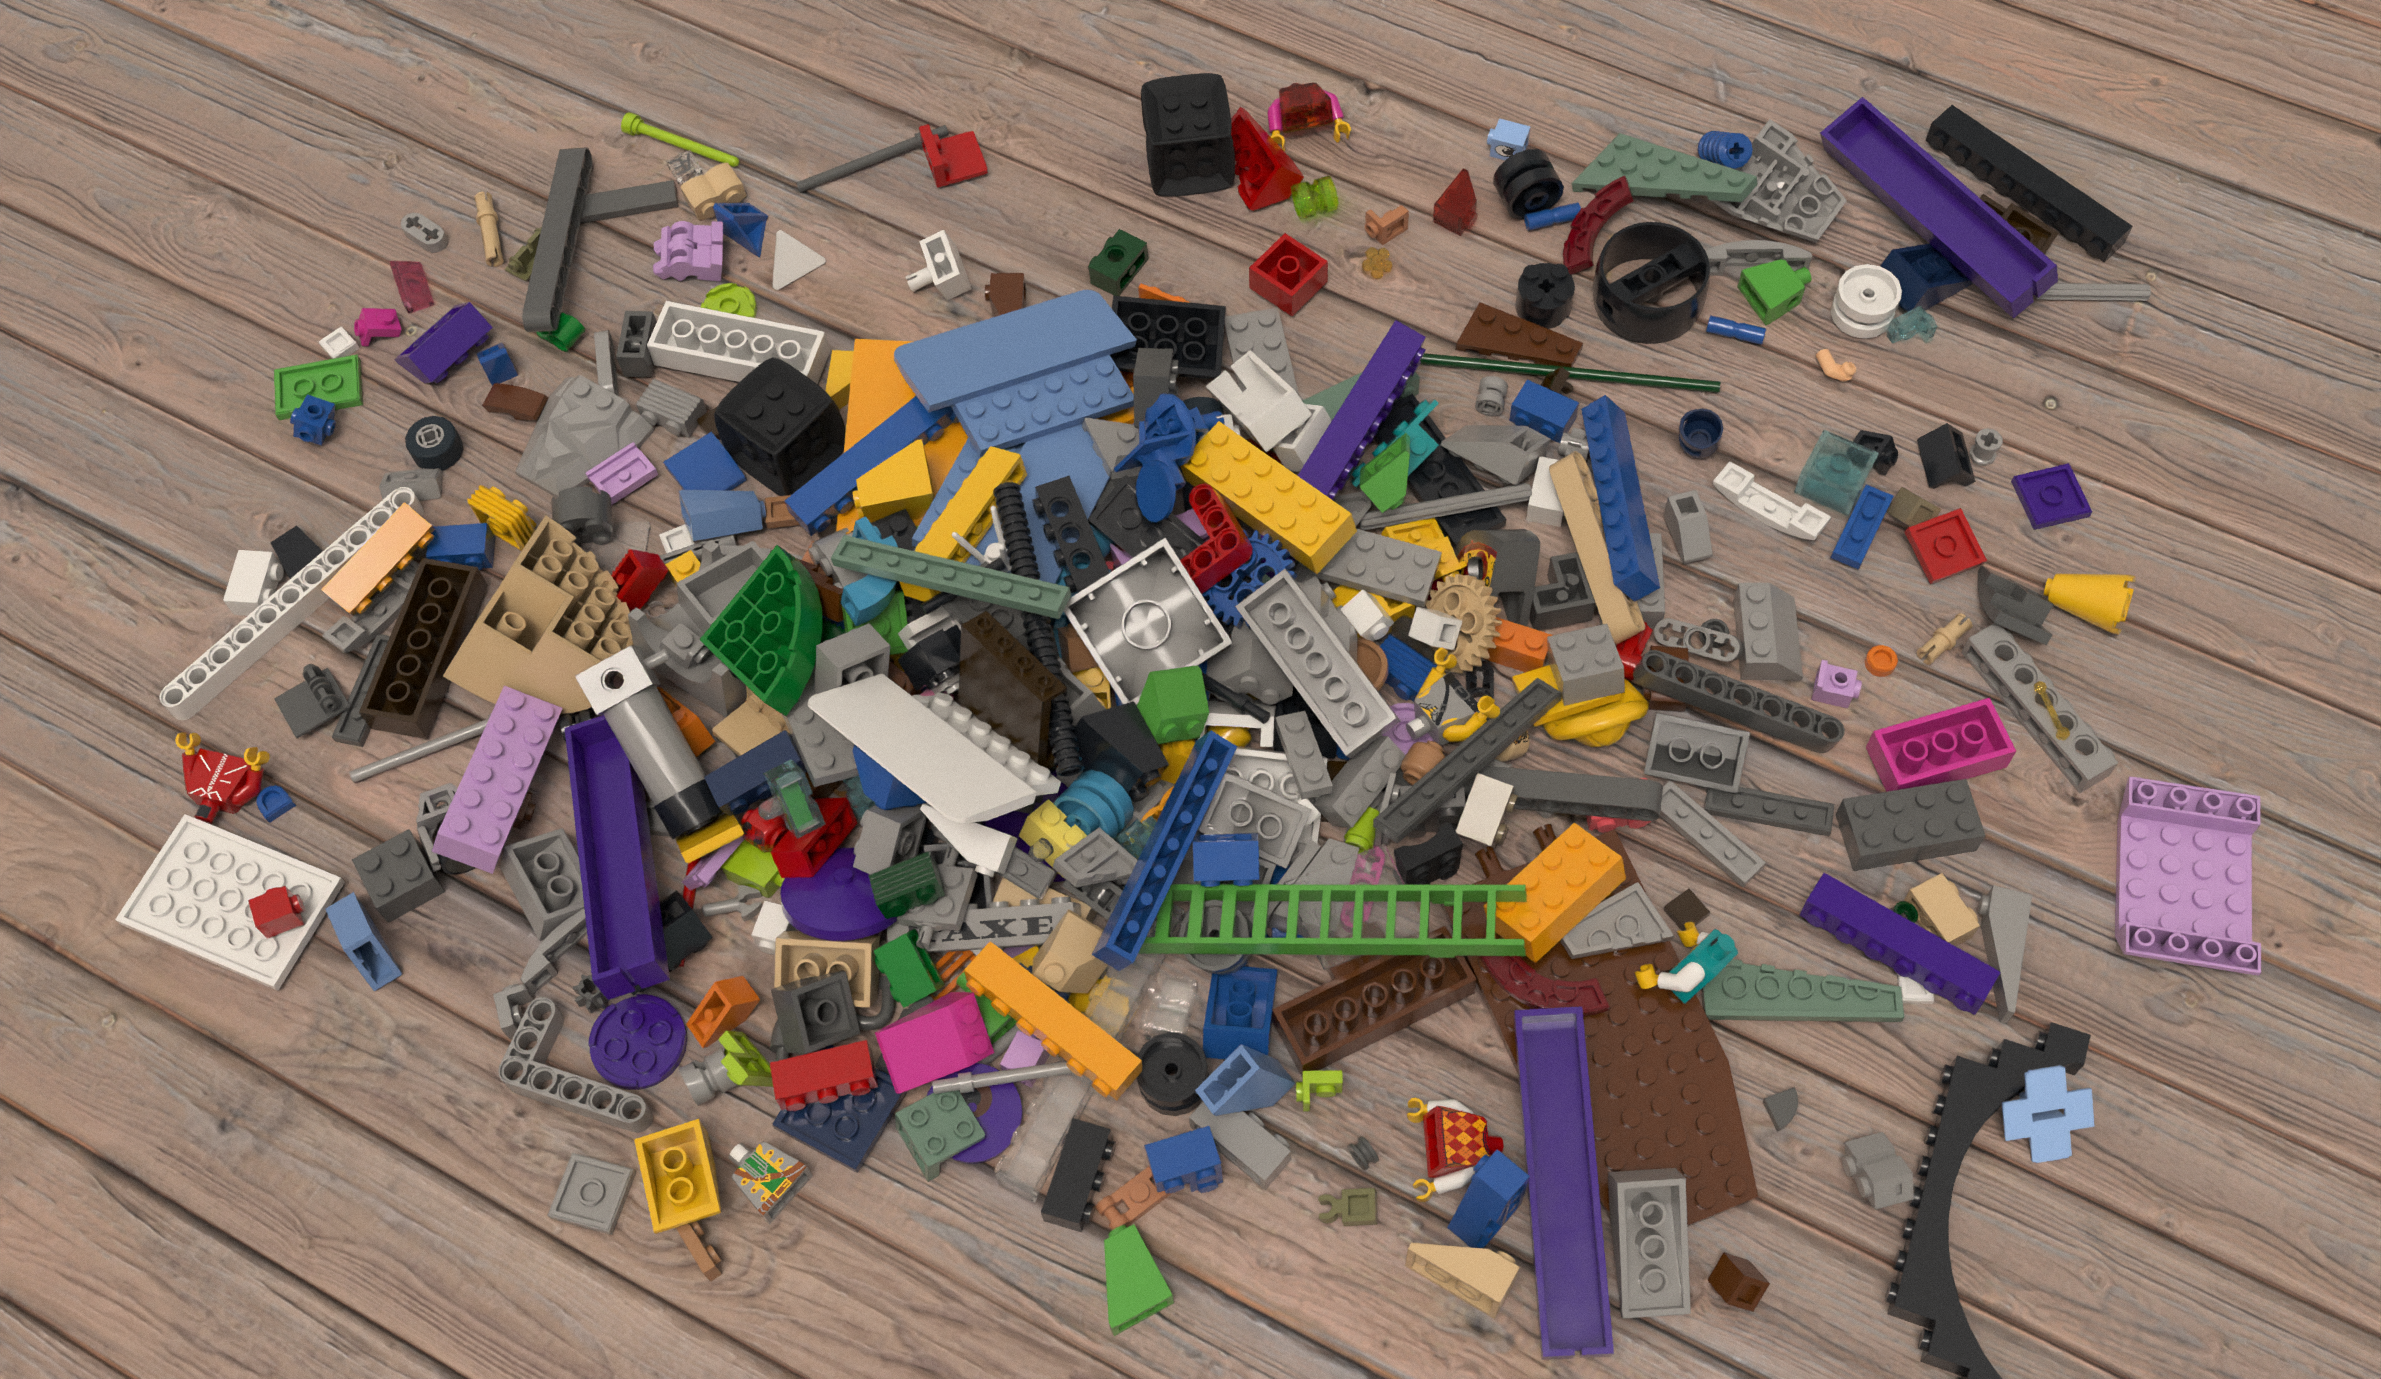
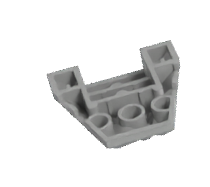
M1769 119L1752 143L1753 151L1749 161L1744 166L1735 169L1757 176L1758 185L1742 202L1711 201L1733 216L1817 243L1847 200L1826 174L1820 175L1812 165L1814 162L1813 158L1809 154L1805 156L1796 146L1798 140L1794 135Z
M581 375L575 378L568 377L548 397L515 472L521 478L558 498L559 492L564 489L583 487L590 481L585 474L587 471L630 443L634 442L639 449L651 436L654 429L641 415L632 411L629 403L623 398Z

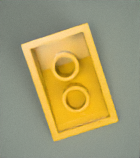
M699 1119L634 1139L655 1234L721 1213L708 1132Z

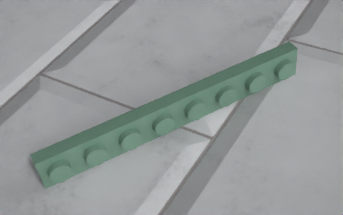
M847 535L842 537L831 557L833 566L1056 619H1060L1071 597L1070 588Z

